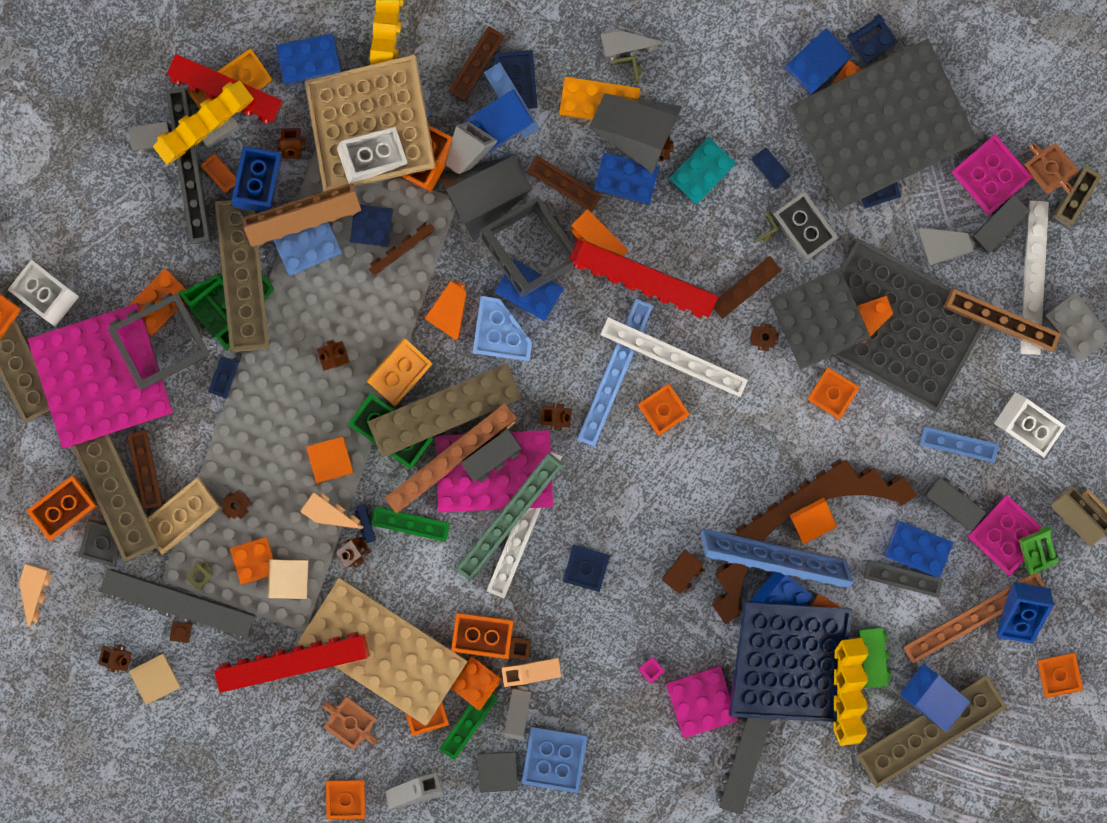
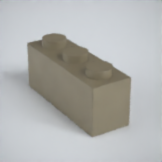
M1087 166L1082 167L1071 184L1074 191L1072 193L1070 191V194L1066 192L1052 218L1067 227L1072 226L1102 175Z
M1073 485L1057 495L1050 505L1090 547L1107 535V520Z

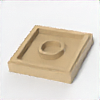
M269 559L268 598L307 599L308 560Z
M164 653L129 670L146 705L181 688Z

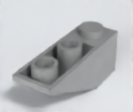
M621 30L600 35L605 59H610V61L620 59L622 55L627 54L629 57L640 55V51L647 50V53L659 50L658 47L662 46V42L659 40Z
M438 773L418 777L385 791L389 810L445 796L441 777Z

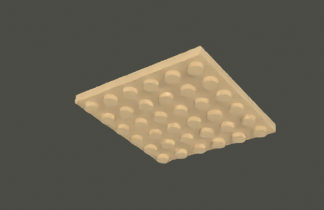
M415 55L305 80L323 191L349 184L337 150L341 141L396 127L407 164L369 179L354 182L353 186L436 168Z

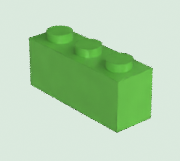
M882 627L858 629V638L863 639L869 654L862 663V667L868 677V682L864 687L889 686L888 681H891L890 669H887L886 662L889 661L888 650H885L884 645L887 642L886 631H883Z

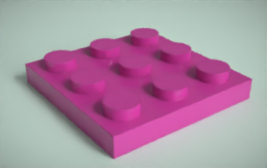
M996 134L951 171V174L987 215L995 211L1033 178Z
M1005 495L967 537L1010 576L1024 561L1019 539L1040 531L1042 527L1008 495Z
M721 666L666 683L683 738L738 721L737 717L728 715L731 697Z

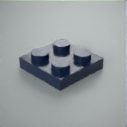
M360 204L361 211L353 215L350 242L388 247L393 209Z
M573 545L563 582L600 592L610 555Z

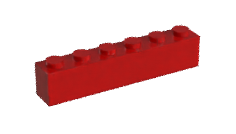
M178 54L174 55L166 74L170 77V82L179 86L181 83L188 85L187 89L195 93L202 91L206 93L205 97L211 100L217 98L223 92L222 88L226 84L238 82ZM242 83L254 100L241 113L250 117L252 114L259 116L258 120L269 124V122L275 123L284 102Z

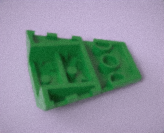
M221 273L202 283L199 282L187 290H182L178 294L214 340L228 351L230 342L223 275ZM262 274L265 302L275 288Z

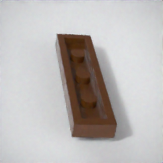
M490 26L487 27L450 87L449 93L464 102L466 101L505 38V35Z
M538 155L527 170L529 174L586 210L588 209L591 213L602 197Z
M426 223L422 224L416 229L417 233L411 236L409 234L401 240L402 244L399 247L393 246L386 251L387 256L383 259L377 258L370 264L371 268H369L372 275L376 276L436 231L431 223L428 225Z
M769 256L717 299L713 309L723 319L782 270Z
M146 430L127 434L142 506L144 509L162 506L163 503L148 432Z

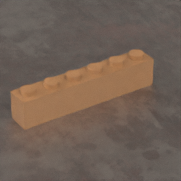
M353 183L242 218V222L252 247L263 245L270 240L281 239L292 233H299L310 227H318L320 224L329 221H336L347 215H354L361 211V207Z
M956 289L950 290L943 307L1047 352H1054L1061 336L1056 331Z

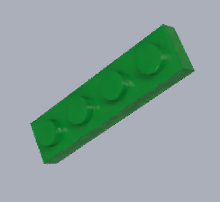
M375 506L371 523L372 526L446 542L450 523L403 512L395 513L394 510Z
M492 693L481 710L476 709L470 704L439 750L455 760L499 696Z

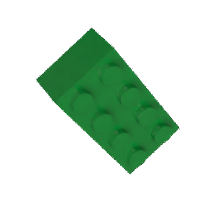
M368 393L347 424L376 444L367 422L394 410L371 393ZM430 437L390 455L411 470L433 438Z

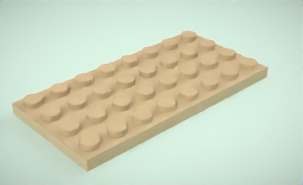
M339 578L298 643L304 647L311 646L310 643L321 640L322 643H326L332 637L340 636V639L347 638V634L358 632L359 635L365 633L370 656L367 659L334 667L427 726L468 660L455 652H451V649Z

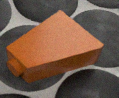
M457 280L455 283L449 282L425 317L427 321L456 341L460 335L467 291L464 290L466 286Z

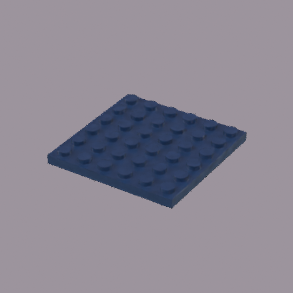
M744 601L728 715L745 718L836 722L837 712L834 711V695H837V685H834V669H838V659L835 658V649L842 640L849 639L853 609Z

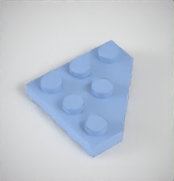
M481 296L473 353L530 361L532 341L502 301L497 298Z

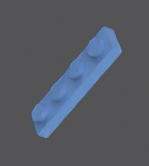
M501 63L486 70L484 75L497 96L500 98L514 89L533 119L534 123L520 132L523 139L539 130L540 127Z
M926 426L923 427L919 443L922 446L995 463L999 444Z

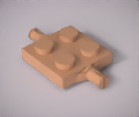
M1035 142L1030 144L1029 149L1035 155L1024 164V167L1045 193L1049 194L1061 186L1067 194H1070V191L1072 193L1074 188L1068 181L1077 175L1079 170L1056 143L1042 150Z
M348 696L337 707H334L328 701L322 706V708L331 713L329 721L323 728L353 750L365 739L373 745L379 740L370 733L373 724L378 718Z

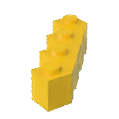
M376 0L370 65L398 59L399 49H396L397 33H401L402 23L399 22L400 6L404 5V0Z
M240 80L234 84L232 82L226 84L222 88L223 92L212 101L210 98L205 100L200 105L202 108L191 117L188 115L184 116L178 121L180 125L168 134L163 132L156 138L158 141L154 144L153 148L166 165L180 158L186 153L185 151L194 145L196 146L208 137L209 133L229 121L230 117L237 112H241L254 100Z
M862 638L842 640L835 649V658L838 659V669H834V685H837V695H834V711L837 712V721L833 724V730L840 746L861 743L867 735V729L862 722L861 716L868 707L861 690L868 682V677L862 667V663L869 654Z

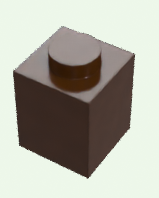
M513 636L509 657L528 660L531 639Z

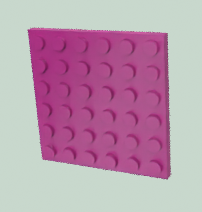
M138 303L27 339L62 449L173 414L163 380L139 392L107 331L108 327H110L109 323L119 318L122 321L128 318L127 314L134 310L140 312ZM143 318L117 330L142 380L160 371Z

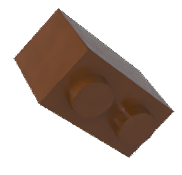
M684 549L661 579L679 594L682 591L686 593L692 585L690 581L693 577L698 578L703 572L702 566L704 564Z

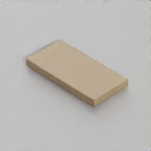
M200 477L195 478L148 517L160 543V547H157L162 555L222 508Z

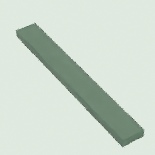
M548 452L455 570L471 581L563 467L564 463Z

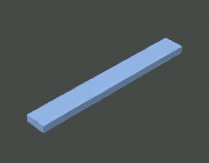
M636 298L625 325L643 332L654 305ZM619 343L616 344L577 440L595 447L635 350Z

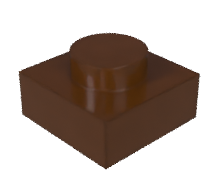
M172 621L170 641L190 643L192 624Z

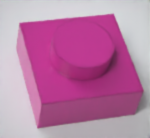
M653 656L638 668L650 684L665 672Z

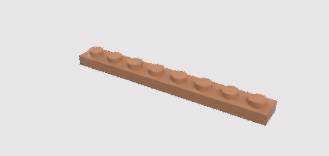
M504 403L385 497L386 501L395 513H399L464 460L515 422L517 417L508 405Z
M1038 573L1028 575L1017 581L1019 583L1045 587ZM1013 584L902 646L911 663L914 664L1002 614L1007 595Z

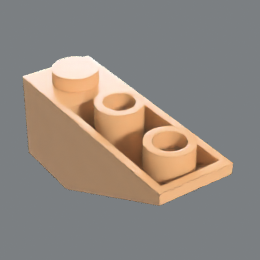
M313 492L300 511L315 523L363 529V526L359 524L361 520L352 514L349 517L344 513L345 509L337 503L335 506L329 502L330 498L322 492L320 494Z
M30 563L25 564L19 582L28 626L38 622L41 613L38 611L39 606L44 603L46 598L44 590L46 586H49L52 575H49L50 569Z
M559 658L503 665L501 667L504 687L561 677Z

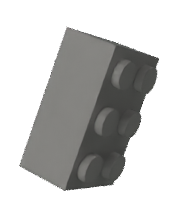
M805 191L771 215L804 261L813 257L838 238Z
M1077 292L1070 293L1042 317L1053 331L1061 334L1059 339L1076 361L1084 360L1107 341V330Z

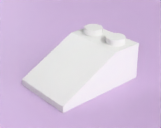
M396 127L343 140L337 147L349 184L369 179L407 164Z
M33 260L27 264L8 289L55 327L79 298L77 294Z
M1016 392L994 423L1042 457L1046 456L1065 428V425Z

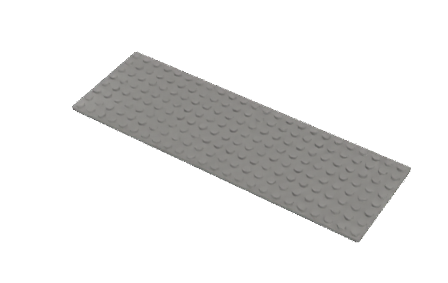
M316 150L313 153L297 200L324 192ZM398 177L354 186L361 205L393 209L388 247L350 242L353 215H347L336 221H329L343 254L289 276L278 252L268 280L275 289L265 301L269 349L243 351L238 370L224 403L199 477L220 505L224 503L223 498L228 493L232 492L234 494L238 489H241L253 504L247 509L249 512L242 519L239 517L236 519L231 517L229 519L222 512L224 508H220L173 547L162 578L164 582L301 631L307 629L343 527L315 523L300 511L313 492L316 494L322 492L330 498L329 502L334 506L336 503L345 509L344 513L348 515L373 442L350 427L347 422L368 393H371L387 405L388 401L370 386L366 380L403 338L410 341L456 212V207L449 195L434 190L429 192ZM424 223L427 225L431 223L436 231L376 276L372 275L369 268H371L370 264L377 258L383 259L387 256L386 251L393 246L399 247L402 244L401 240L409 234L411 236L417 233L416 229ZM334 340L335 343L343 341L349 363L323 371L317 349L323 347V343ZM344 436L354 473L316 484L306 446ZM234 502V507L237 509L238 504ZM268 537L274 559L308 560L307 599L268 598V577L241 585L230 548ZM199 561L209 564L212 567L211 571L214 573L200 590L186 579V576ZM197 571L194 573L193 578L196 582H202L204 574L201 571Z

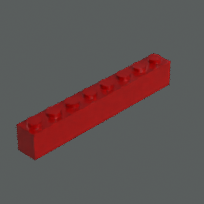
M580 238L577 239L569 257V260L574 263L573 266L580 270L590 269V273L595 276H607V280L615 284L622 282L625 284L624 287L635 291L637 288L642 291L641 294L652 298V295L659 297L658 301L664 304L674 303L675 308L682 311L686 309L691 310V314L702 318V315L709 318L718 299V296L710 291Z
M358 632L347 634V638L340 639V636L332 637L326 643H322L321 640L310 643L311 646L305 648L303 645L292 647V651L285 652V649L274 651V655L267 656L264 653L255 656L256 659L254 660L243 658L237 660V664L231 665L230 662L219 664V668L214 670L219 693L367 659L370 653L365 633L359 635Z

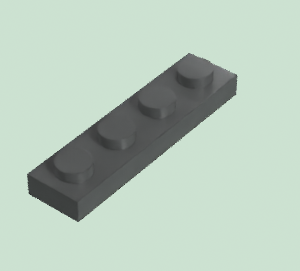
M868 560L863 577L864 579L938 598L943 582L942 578Z

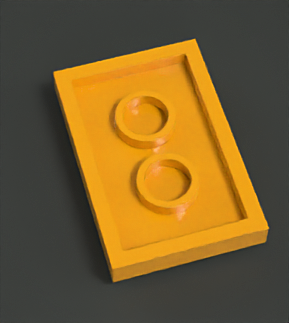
M403 338L369 376L366 382L395 407L431 367L432 363L408 340Z

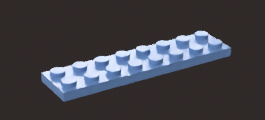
M704 528L700 534L705 556L711 559L725 560L729 563L743 564L747 567L761 568L765 571H775L783 575H793L801 579L815 580L819 583L834 584L837 587L851 588L853 583L847 562L843 559Z

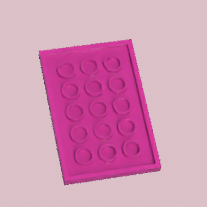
M550 430L512 432L523 448L520 450L521 455L514 460L509 458L504 462L505 466L497 472L495 469L489 473L490 477L482 483L480 481L474 482L462 464L458 465L437 482L438 512L502 510L547 453H551ZM465 434L435 436L436 457ZM552 480L530 508L554 507Z

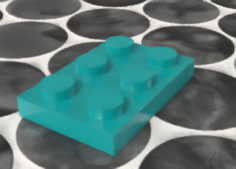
M708 137L675 171L669 180L697 205L729 172L736 162Z

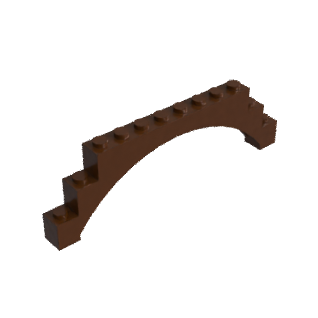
M838 459L831 464V469L828 471L823 469L815 475L816 479L811 482L807 480L799 485L800 489L797 492L790 491L783 496L784 500L779 504L774 502L767 507V512L764 514L759 512L753 516L751 523L748 525L743 523L735 529L737 532L733 535L764 542L778 525L790 517V514L823 497L827 500L841 496L866 495L896 501L898 506H902L917 495L904 476L898 477L897 475L888 481L889 485L887 486L876 468L870 469L867 467L859 473L861 476L858 477L847 460L841 461V459ZM725 563L717 568V573L714 574L727 592L726 595L721 593L713 599L714 603H712V606L725 625L741 615L739 611L740 593L748 567L743 564L730 563L727 566Z

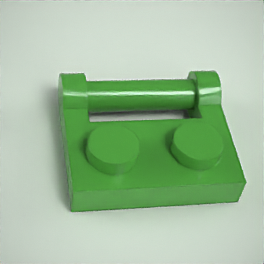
M1049 526L1042 527L1040 531L1019 539L1026 570L1030 575L1059 562L1051 538L1052 530ZM1041 539H1044L1048 554L1047 559H1045Z

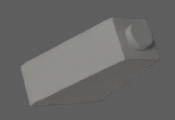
M469 121L462 123L455 128L445 165L454 172L462 174L472 169L497 143V140Z
M928 228L916 230L927 267L974 252L975 243L972 236L969 237L968 233Z
M517 685V688H512L504 737L523 740L532 691L528 690V686Z

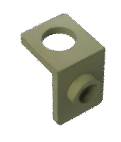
M635 56L613 60V65L632 62L636 84H639L638 75L642 73L640 63L636 64Z
M768 210L764 212V215L773 230L754 240V243L763 240V242L768 241L774 237L772 233L779 230Z
M201 561L197 562L196 566L186 576V579L199 590L214 575L211 571L212 567L206 562L202 563ZM201 571L204 574L202 582L194 580L193 575L195 572Z

